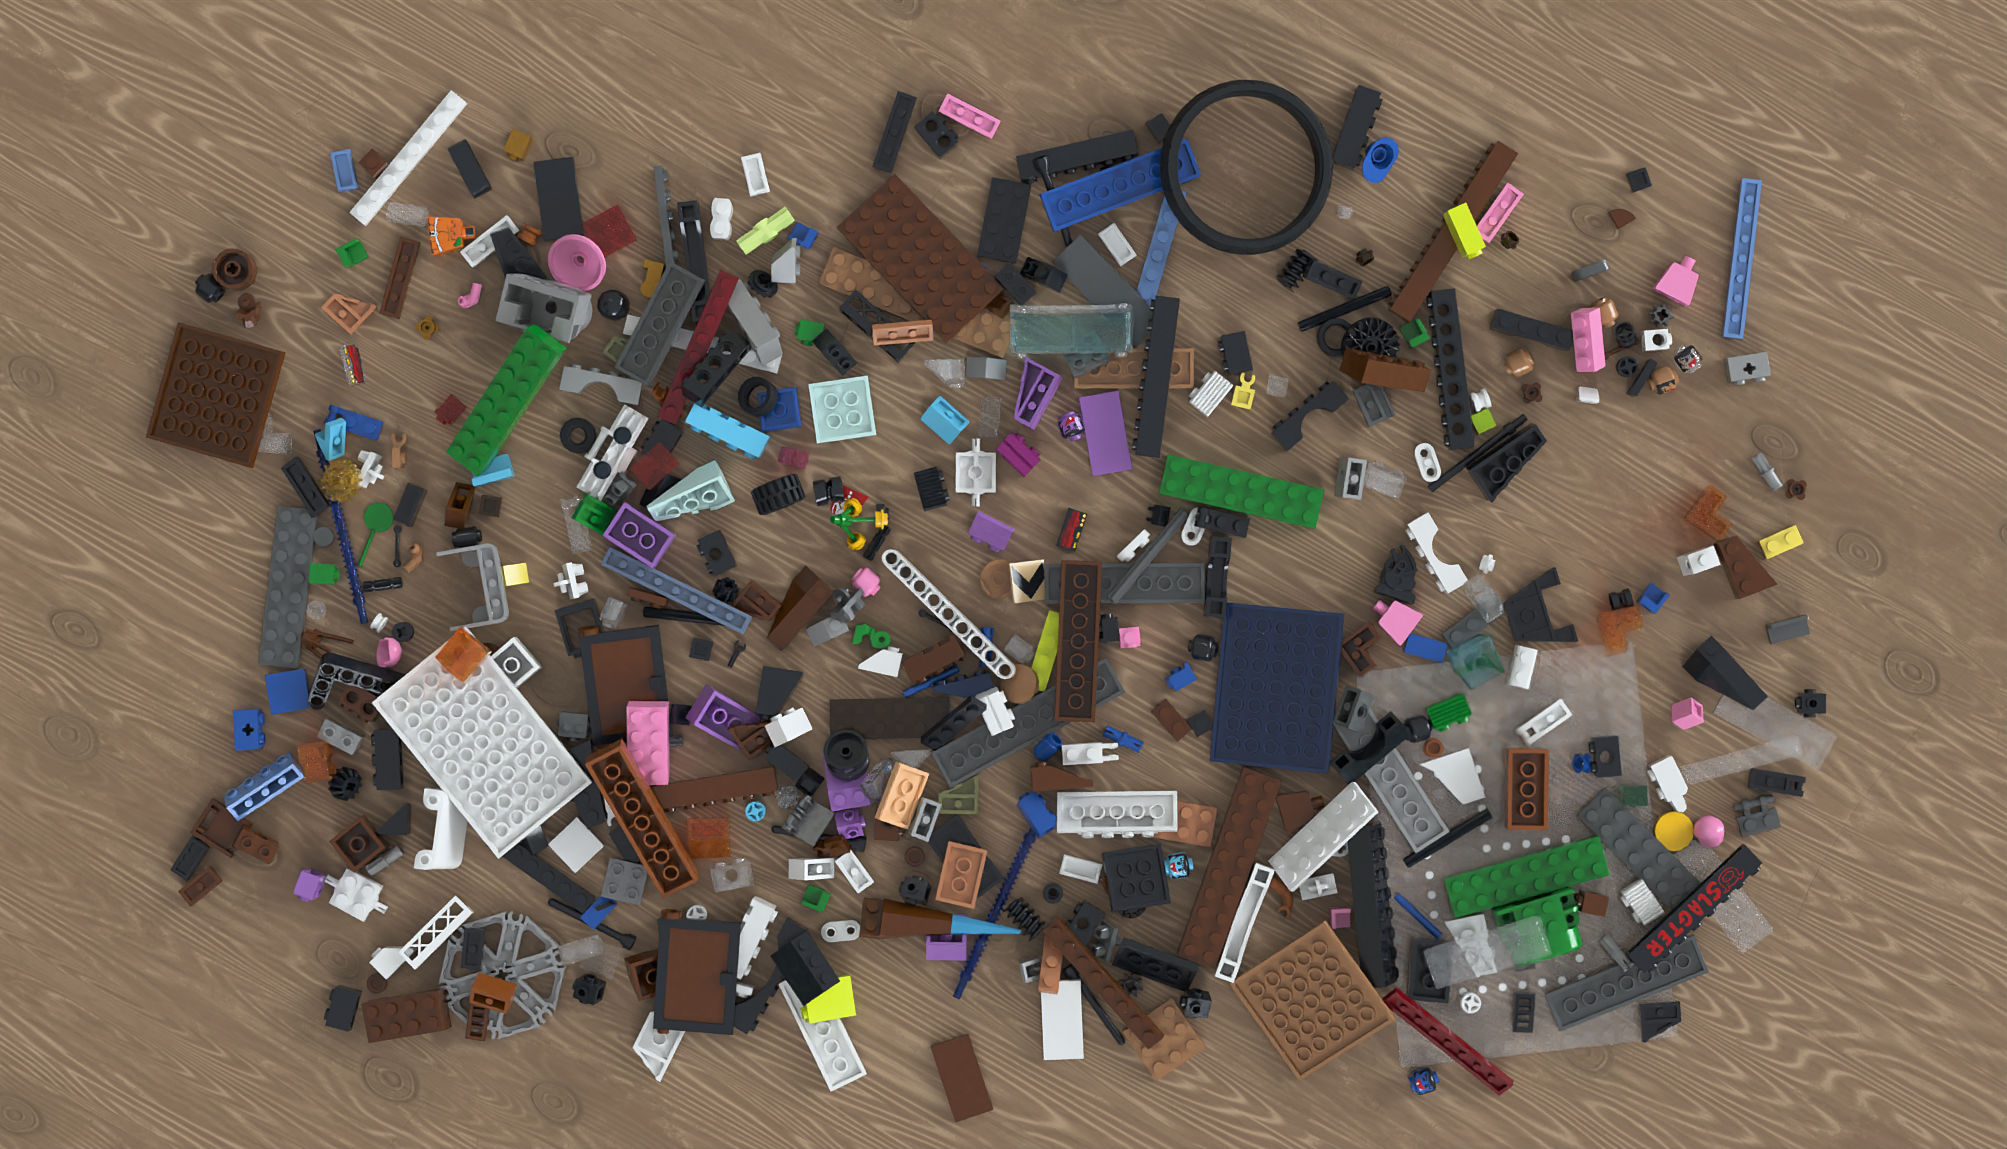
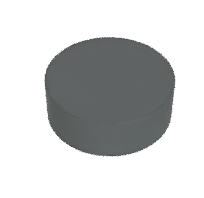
M319 527L313 534L314 542L321 547L331 545L334 541L333 531L328 527Z

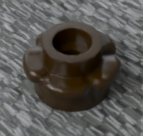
M1507 231L1501 234V244L1506 249H1515L1517 247L1519 238L1514 232Z
M1367 249L1359 251L1356 254V263H1359L1360 266H1365L1374 260L1373 251H1368Z

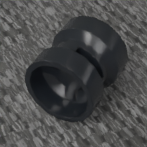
M1622 322L1615 327L1614 334L1619 346L1630 348L1636 343L1637 336L1632 324Z
M1629 588L1622 590L1620 593H1609V601L1614 613L1622 608L1630 609L1634 607Z

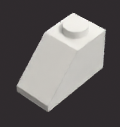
M888 646L887 650L883 649L859 664L858 669L898 677L903 653H899V648Z
M834 858L789 859V879L814 880L834 878Z
M386 946L383 949L379 947L371 955L373 959L369 963L385 979H388L406 961L398 953L404 946ZM409 947L404 953L410 957L417 948Z

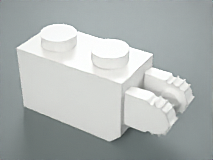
M1088 742L1062 744L1063 765L1092 764L1119 760L1118 755L1103 756L1102 754L1103 748L1115 749L1118 747V743Z
M1667 755L1647 765L1649 768L1647 774L1652 782L1655 781L1658 787L1655 790L1660 800L1664 799V801L1670 802L1676 812H1684L1687 809V804H1685L1682 795L1686 794L1688 787L1673 757Z

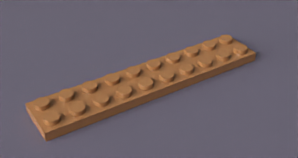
M833 247L819 285L850 296L857 290L876 308L908 321L923 320L867 260ZM984 308L953 339L1004 359L1018 321L1006 316L1002 319Z

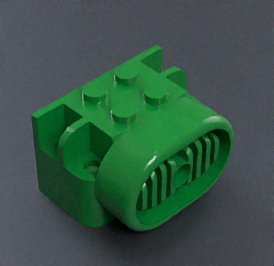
M1569 886L1490 908L1498 937L1508 945L1514 965L1522 966L1570 953L1582 946L1583 942L1577 926L1580 917L1578 906L1573 896V893H1575L1573 888Z

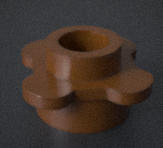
M1539 383L1522 385L1521 390L1524 394V403L1528 404L1530 401L1540 402L1542 400L1541 385Z
M1789 479L1787 481L1788 491L1785 493L1786 497L1789 499L1795 497L1803 500L1807 483L1804 480L1794 481V479Z

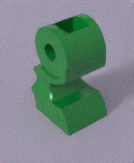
M865 623L856 625L852 644L862 642V636L869 635L873 647L881 649L889 645L890 636L886 631L875 633V629Z

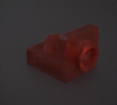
M451 394L440 408L434 412L437 414L436 418L442 424L446 425L448 423L453 425L466 410L467 406Z

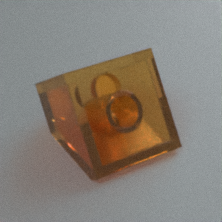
M460 626L435 658L462 683H467L492 651Z

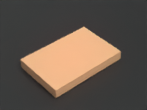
M895 762L875 818L908 830L929 773Z

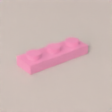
M948 93L938 111L990 139L993 138L1001 122Z
M1509 183L1504 186L1477 225L1482 239L1488 244L1524 195Z

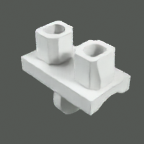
M362 450L358 460L363 462L364 465L361 470L353 467L349 477L355 481L356 485L367 488L369 482L374 484L377 477L383 480L384 475L380 473L383 466L379 464L383 456L371 451L366 452Z
M572 562L562 565L563 573L557 574L559 582L553 583L554 587L560 586L561 593H565L568 590L570 600L579 598L580 595L587 593V583L577 584L575 576L584 574L583 565L572 564Z
M1333 873L1308 878L1299 886L1302 900L1338 893Z

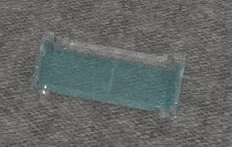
M1115 304L1069 306L1010 305V353L1015 354V358H1027V354L1115 353V357H1127V353H1132L1134 306L1132 304H1120L1118 306Z

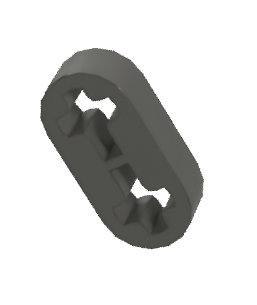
M1606 259L1571 273L1574 282L1609 270L1610 267Z

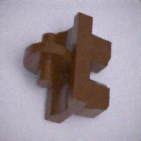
M241 294L238 298V306L240 308L236 312L237 319H242L244 328L254 327L260 321L258 313L262 308L261 302L256 303L252 294Z

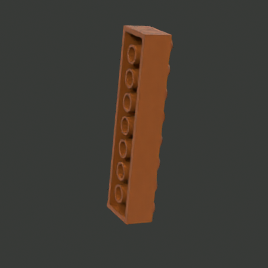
M620 739L587 756L585 765L662 898L697 882L699 871L624 741Z

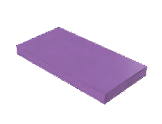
M1113 391L1080 397L1079 402L1083 422L1086 427L1085 435L1093 476L1131 470L1132 465L1119 392Z

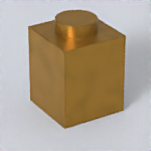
M512 129L503 151L508 154V158L518 162L519 159L525 160L533 138Z

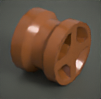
M523 223L522 231L516 237L534 246L536 243L535 239L537 236H540L541 231Z

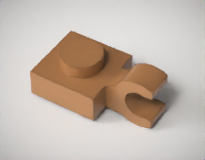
M396 434L391 436L393 443L392 468H403V464H406V452H403L402 448L408 440L406 434H403L401 442L396 440Z

